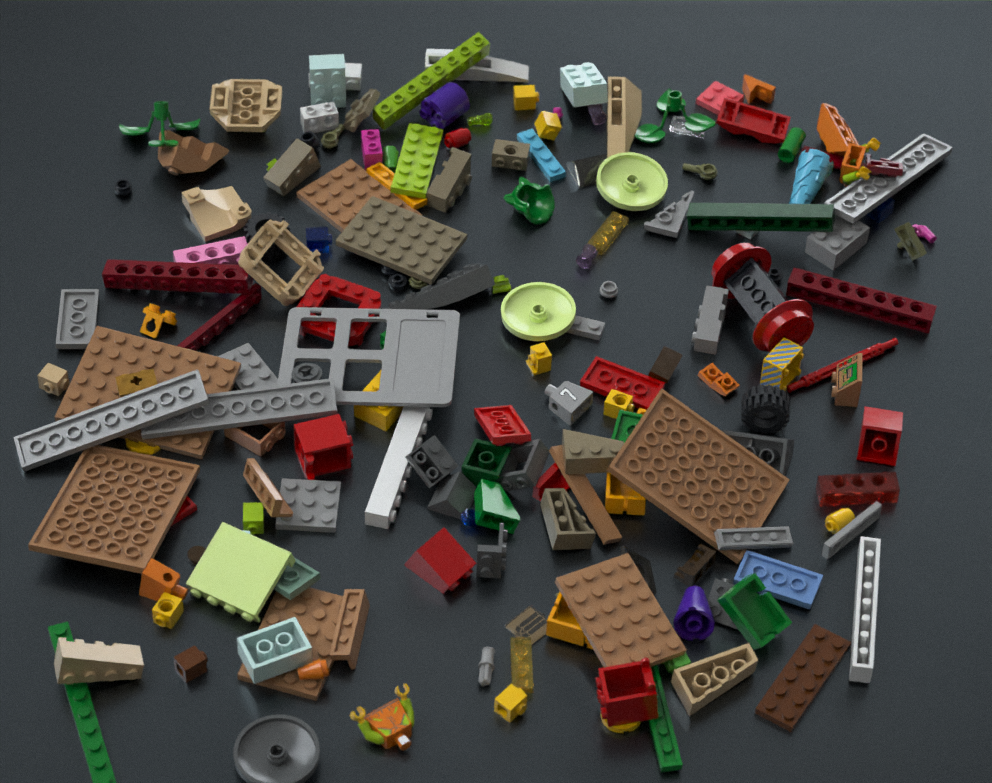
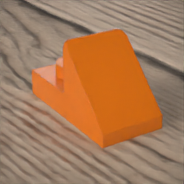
M745 74L742 90L748 104L755 97L770 104L772 103L776 87Z

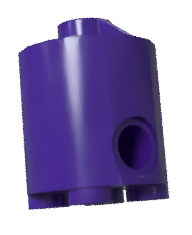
M448 82L421 102L419 114L423 119L427 120L431 127L443 129L469 110V99L466 92L458 84Z

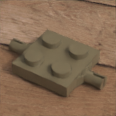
M370 88L360 100L356 99L350 106L351 110L345 115L346 120L343 123L345 129L355 132L360 122L370 115L381 93L376 89Z

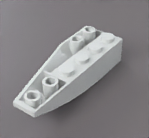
M427 49L425 70L453 50ZM486 56L454 80L528 82L529 66Z

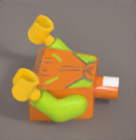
M872 138L868 144L863 145L849 143L841 166L840 183L847 187L854 181L859 180L860 177L865 180L870 178L868 174L871 170L864 167L863 163L865 153L869 152L870 148L876 151L880 147L881 143L877 139Z
M406 683L403 684L405 693H401L398 686L395 688V694L401 697L400 701L397 698L365 715L363 707H357L359 717L354 711L350 713V718L353 721H358V727L367 741L382 745L385 749H389L396 744L401 750H406L410 747L411 741L409 737L412 735V727L414 726V710L410 698H407L406 695L409 692V686Z

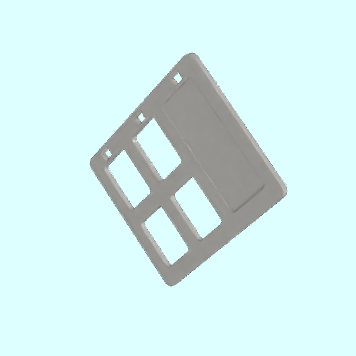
M294 307L288 313L277 385L292 383V370L298 361L330 362L329 379L333 378L336 405L447 407L451 405L453 396L460 314L455 310ZM310 313H321V316H312ZM369 314H379V317H369ZM427 315L438 316V318H427ZM301 322H337L333 348H297ZM353 322L387 323L384 349H348L351 324ZM349 362L381 363L379 390L376 392L343 391L346 364Z

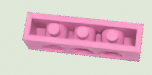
M245 236L175 250L173 251L174 262L239 265L240 253L247 245Z

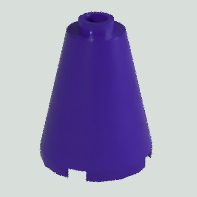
M691 586L685 590L673 620L675 632L681 638L692 641V638L704 640L712 634L715 626L706 594L699 586Z

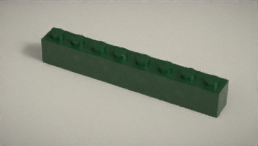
M690 203L687 212L688 230L833 232L835 222L834 204Z

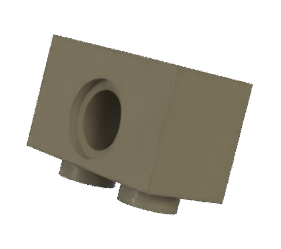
M495 139L492 151V166L526 171L530 158V144Z

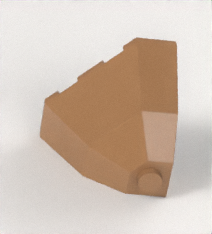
M165 130V140H176L179 145L175 147H158V160L164 168L168 169L170 174L196 173L208 169L227 155L229 150L215 142L206 144L193 136L183 138L170 130ZM161 131L159 134V140H162Z

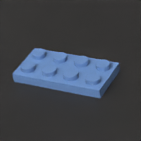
M746 550L734 577L733 584L736 585L747 575L756 573L766 589L758 593L769 591L776 599L811 609L823 580V575Z

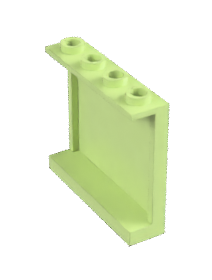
M222 522L187 580L186 585L191 595L197 598L202 596L214 606L219 604L231 614L236 612L249 622L254 620L260 623L261 620L258 615L285 568L287 566L293 567L296 560L291 552Z

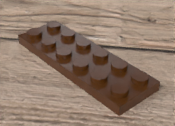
M814 624L755 708V714L792 732L849 650L851 642Z

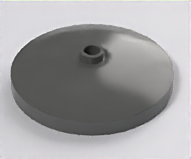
M289 715L265 716L251 722L238 735L233 750L234 763L237 772L247 783H304L312 776L319 764V740L314 730L307 723Z

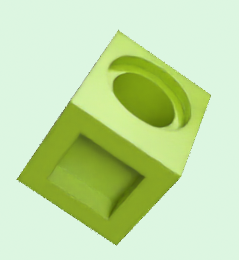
M261 502L243 503V530L250 531V534H264V506Z

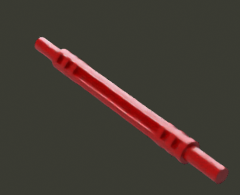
M894 338L882 344H875L801 377L800 380L787 385L786 389L790 393L803 386L813 385L831 377L832 372H836L837 364L862 353V362H865L883 354L885 350L898 345V340Z

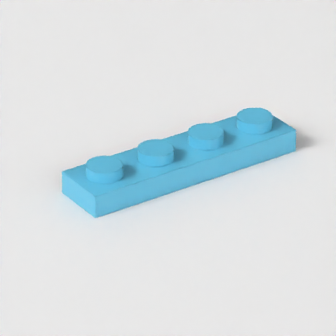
M533 129L517 133V140L519 142L530 144V157L550 182L566 177L564 168Z

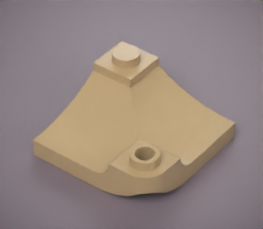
M232 186L216 190H201L199 187H195L182 192V203L190 213L191 221L205 242L241 229L252 217L251 208L247 203H243Z

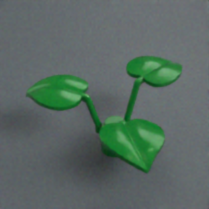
M669 88L657 101V108L665 112L661 125L659 127L654 124L641 125L637 129L635 137L647 143L661 141L665 137V132L662 129L669 111L677 112L682 110L684 118L687 120L685 127L692 132L706 131L714 127L716 122L699 113H693L688 117L684 108L686 102L682 98V93L676 90L672 91Z
M156 101L154 102V111H152L148 127H127L119 124V129L125 135H142L150 132L154 117H156L157 121H161L162 140L149 141L148 145L152 147H175L179 145L178 141L165 140L164 121L167 120V117L170 123L169 127L179 130L197 129L200 119L187 123H173L170 111H168V102Z

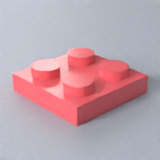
M715 81L696 98V104L719 115L724 98L742 102L744 95Z

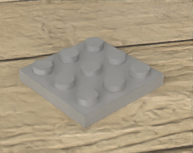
M282 478L280 494L293 511V516L276 517V529L336 533L341 482Z

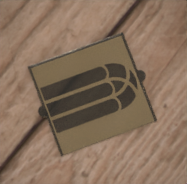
M530 605L505 624V627L515 635L516 639L519 638L530 647L546 634L547 618L544 613H540Z

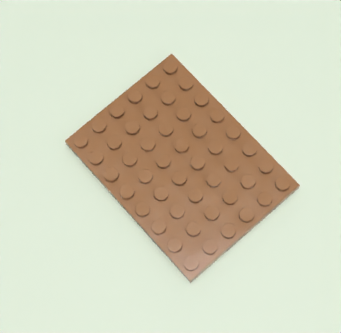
M96 326L58 408L55 421L118 399L119 393L115 377L123 374L154 369L157 384L198 369L206 393L213 394L232 390L241 369V363ZM141 429L118 438H128V440L138 443L140 441L152 447L159 446L160 449L203 459L214 430L142 439Z
M662 388L607 468L609 473L717 550L718 546L714 535L716 529L761 527L789 482L787 477ZM747 549L718 551L738 564Z
M101 445L83 450L29 542V550L142 574L150 559H154L200 472V465Z

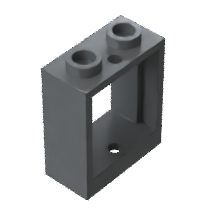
M541 439L527 441L523 444L508 445L512 447V451L499 479L495 480L496 483H500L505 492L536 486L550 453ZM526 462L523 470L515 471L518 463Z

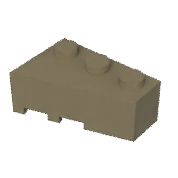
M454 147L450 150L451 157L448 162L444 161L442 164L444 169L441 175H436L427 191L428 200L426 206L445 213L449 207L454 205L456 198L462 195L464 188L472 180L471 154Z

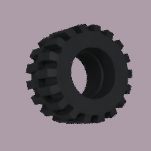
M260 213L258 216H253V219H249L244 226V236L247 244L270 219L278 222L284 220L288 223V221L282 216L279 217V214ZM288 225V226L286 227V229H287L289 232H290V225ZM273 242L260 260L278 259L279 256H284L285 252Z
M763 384L758 387L754 386L743 394L741 399V421L749 430L767 434L781 431L782 427L787 426L790 420V399L786 391L780 390V387L764 386Z

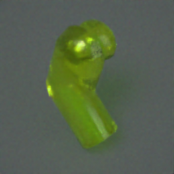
M491 113L468 117V125H490L493 122V116Z

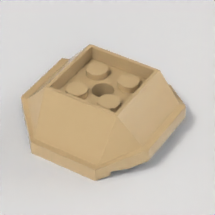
M230 79L220 84L212 85L210 114L228 132H266L269 126L281 115L282 86L275 85L268 80Z

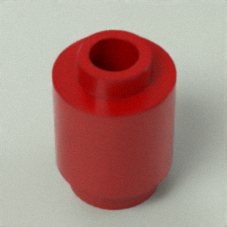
M459 128L449 132L444 138L445 145L450 149L452 147L457 149L467 145L472 139L471 133L467 128Z

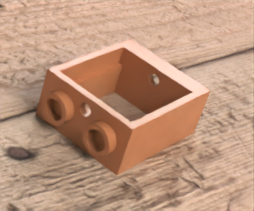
M285 421L262 424L271 429V431L260 441L241 430L243 427L224 429V436L261 457L266 451H270L278 440L284 437L286 432Z

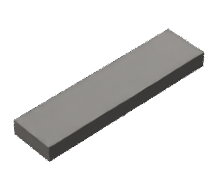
M876 501L824 543L822 556L825 559H829L878 520L882 505Z
M789 526L716 529L714 532L718 550L787 548L793 545Z

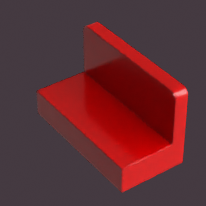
M556 462L538 479L536 486L533 487L532 497L540 502L545 489L564 488L566 492L571 489Z

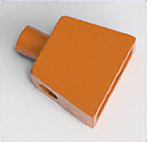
M151 558L142 572L139 595L158 601L162 594L166 592L184 600L189 589L179 585L180 574Z

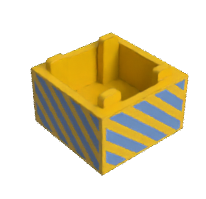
M783 338L763 359L760 385L780 387V390L786 391L787 385L797 375L801 374L800 365L801 360L804 358L802 353L803 347Z

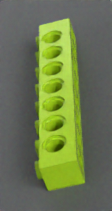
M480 32L476 33L373 108V120L383 130L387 129L420 105L425 98L448 82H452L489 55L490 42Z

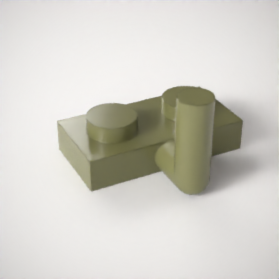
M910 222L894 229L901 240L897 247L899 249L905 248L911 260L927 254L924 245L920 242Z

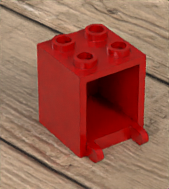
M340 414L294 424L295 451L307 480H315V476L351 468V460L354 459L351 449L353 440L351 435H347V424L345 421H342Z
M645 657L637 662L598 668L599 677L595 678L598 702L601 703L602 719L607 720L608 727L658 718L656 685L653 680L649 658Z

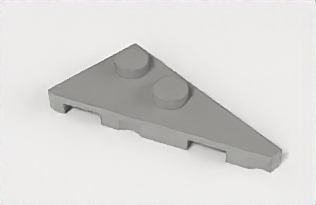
M695 191L684 194L682 200L667 206L664 211L656 214L655 219L651 222L646 221L644 223V230L677 238L687 215L689 204L692 203Z

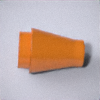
M318 659L297 668L300 680L325 679L326 676H329L326 659Z

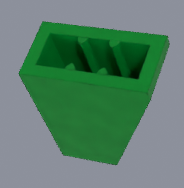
M481 479L474 492L476 525L499 530L500 523H504V529L508 530V533L513 534L520 522V516L500 483Z

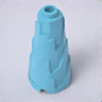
M809 149L807 153L804 150L800 154L789 204H811L824 181L832 173L834 163L833 160L832 162L829 161V155L817 149Z

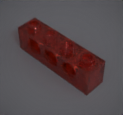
M896 472L818 476L816 484L820 507L873 504L876 501L879 503H897L900 492Z

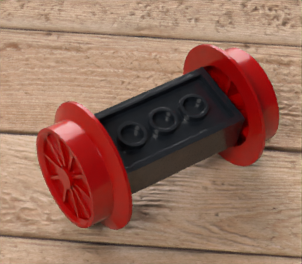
M739 243L725 250L716 259L712 267V286L729 289L727 299L736 298L757 325L753 333V342L759 350L771 352L783 338L803 346L810 338L814 329L811 305L805 300H788L768 275L772 259L770 253L765 248L755 247L750 243Z

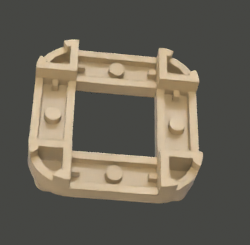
M270 219L241 251L238 264L284 306H288L297 302L305 294L324 267L319 258L320 252L317 249L311 252L286 229L289 225L284 220L282 222L272 221ZM273 242L301 266L288 283L260 260Z

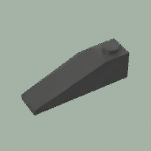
M721 430L785 476L792 460L795 440Z

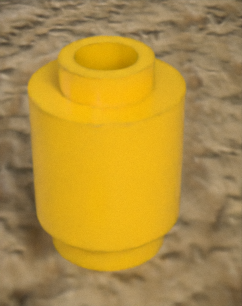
M841 508L826 517L825 526L828 531L836 534L855 519V515L849 508Z

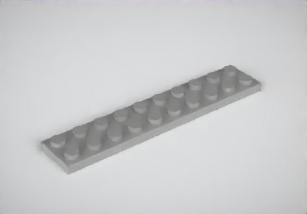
M923 133L887 158L888 160L902 163V176L889 177L887 174L872 175L869 173L870 178L868 180L860 177L859 180L854 181L824 202V204H834L835 215L845 219L847 222L855 223L950 155L953 147Z
M197 369L13 438L21 467L25 472L207 405L210 402L200 372Z
M330 378L207 394L209 404L141 429L142 439L336 415L337 405L334 380Z

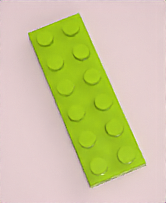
M409 123L390 193L426 199L443 136V129Z

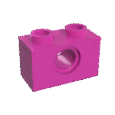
M379 129L361 130V147L364 168L366 170L378 162L382 163V147Z

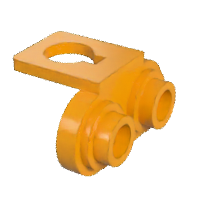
M150 303L149 306L143 309L146 316L140 332L152 338H157L163 322L172 325L177 324L176 314L165 310V313H161L159 310L160 306ZM155 319L156 328L153 332H149L147 324Z

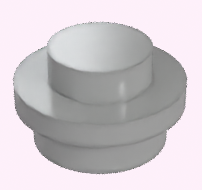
M605 281L600 287V294L606 298H613L618 294V287L612 281Z

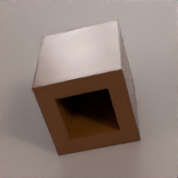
M195 645L174 656L175 670L186 683L207 672L208 658Z

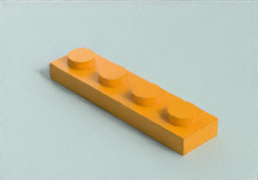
M381 162L366 169V173L388 190H391L394 172ZM393 193L413 209L417 210L427 205V198L422 199Z

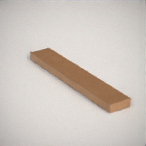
M562 445L552 446L549 450L550 454L603 544L620 542L622 539L620 532L586 475L565 474Z

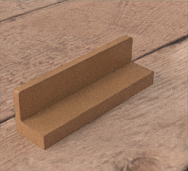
M247 458L243 476L271 517H292L293 511L268 475L263 472L255 458Z
M345 589L329 654L331 660H347L350 669H356L370 607L365 589Z

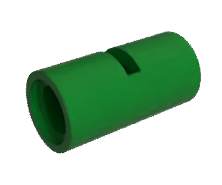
M797 127L790 129L778 151V157L781 161L791 163L795 159L806 138V134L802 129Z

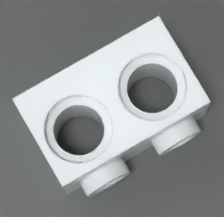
M329 102L301 107L300 123L303 131L317 133L336 129L339 126V119L335 103Z

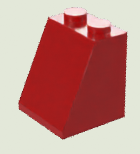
M864 407L857 460L896 466L902 433L903 412Z
M443 527L416 550L404 565L438 591L444 593L448 589L453 591L460 584L458 581L460 578L466 579L474 572L472 568L476 562Z

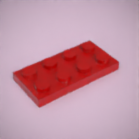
M596 356L580 380V386L604 396H608L611 389L633 396L632 404L635 405V408L647 410L661 388L664 390L665 382Z
M512 405L474 408L475 418L493 445L503 446L506 443L523 444L531 441L530 431Z

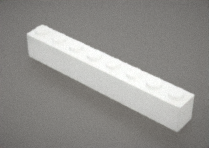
M403 407L365 510L366 525L388 529L390 523L395 521V509L401 504V492H405L407 486L406 478H410L412 466L405 457L422 445V434H426L427 420L430 421L432 417V409L430 407Z
M860 537L858 547L849 681L870 683L873 672L881 539Z

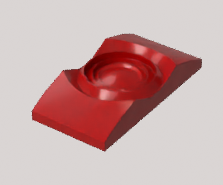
M724 98L716 123L732 134L754 136L762 143H783L791 117Z

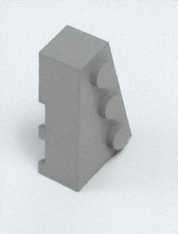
M706 285L703 304L699 306L698 311L700 318H696L695 329L697 331H693L691 342L694 343V351L716 355L726 314L729 289Z

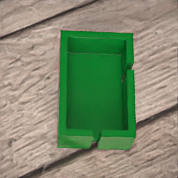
M756 573L747 575L717 599L753 650L762 648L776 634L782 632L792 623L769 591L757 594V592L763 591L766 587Z

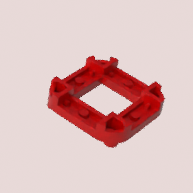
M322 274L319 279L313 282L297 305V307L320 308L326 299L330 300L334 296L360 305L358 308L381 309V294L370 288ZM369 314V317H379V314ZM302 321L299 334L305 336L306 333H310L334 342L337 322ZM353 322L351 324L348 346L356 344L360 346L363 343V336L373 322Z

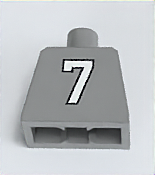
M564 381L558 388L549 384L545 389V394L549 396V409L570 426L592 405L593 391L569 381Z

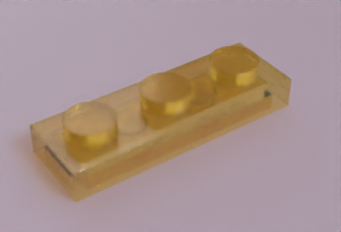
M613 211L588 241L586 249L603 255L628 224L629 218Z
M510 637L512 684L517 688H521L525 693H533L531 637Z

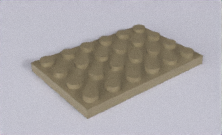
M372 196L335 241L338 247L432 285L465 243L467 234Z

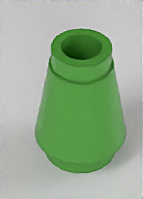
M386 146L382 150V159L385 166L392 172H395L399 152L394 146Z

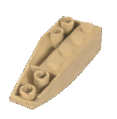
M608 77L607 158L618 153L630 151L642 117L641 90L626 77Z

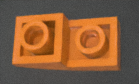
M713 363L699 371L697 375L705 384L723 396H727L740 386L728 372L723 374Z

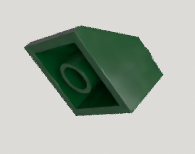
M474 439L461 466L462 473L476 486H478L481 479L489 481L499 479L512 451V447L493 445L492 442Z

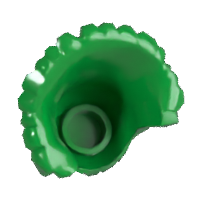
M520 177L519 185L516 186L511 194L504 196L507 204L512 205L517 212L524 214L533 224L546 223L550 216H553L555 201L548 184L541 187L538 184L530 183L526 178Z

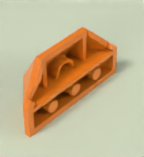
M822 103L817 124L820 139L826 145V150L829 153L844 157L849 143L859 144L843 117L839 115L836 107Z

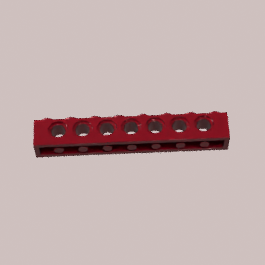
M107 259L102 272L105 288L249 294L254 280L242 267L234 264Z
M793 268L787 283L786 295L928 334L930 333L937 309L936 305L798 268Z

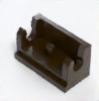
M664 346L648 376L668 383L683 355Z
M700 544L697 547L699 550H696L694 555L682 567L676 569L678 572L674 574V578L688 587L695 586L715 564V550Z

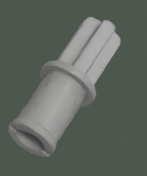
M484 647L482 649L481 662L478 664L480 669L478 682L481 686L491 683L492 671L495 669L493 663L495 649L492 647Z

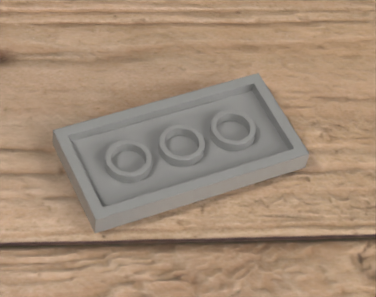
M61 289L56 349L87 348L97 326L99 289Z
M249 343L217 356L241 363V369L234 383L237 390L275 386L278 383V378Z

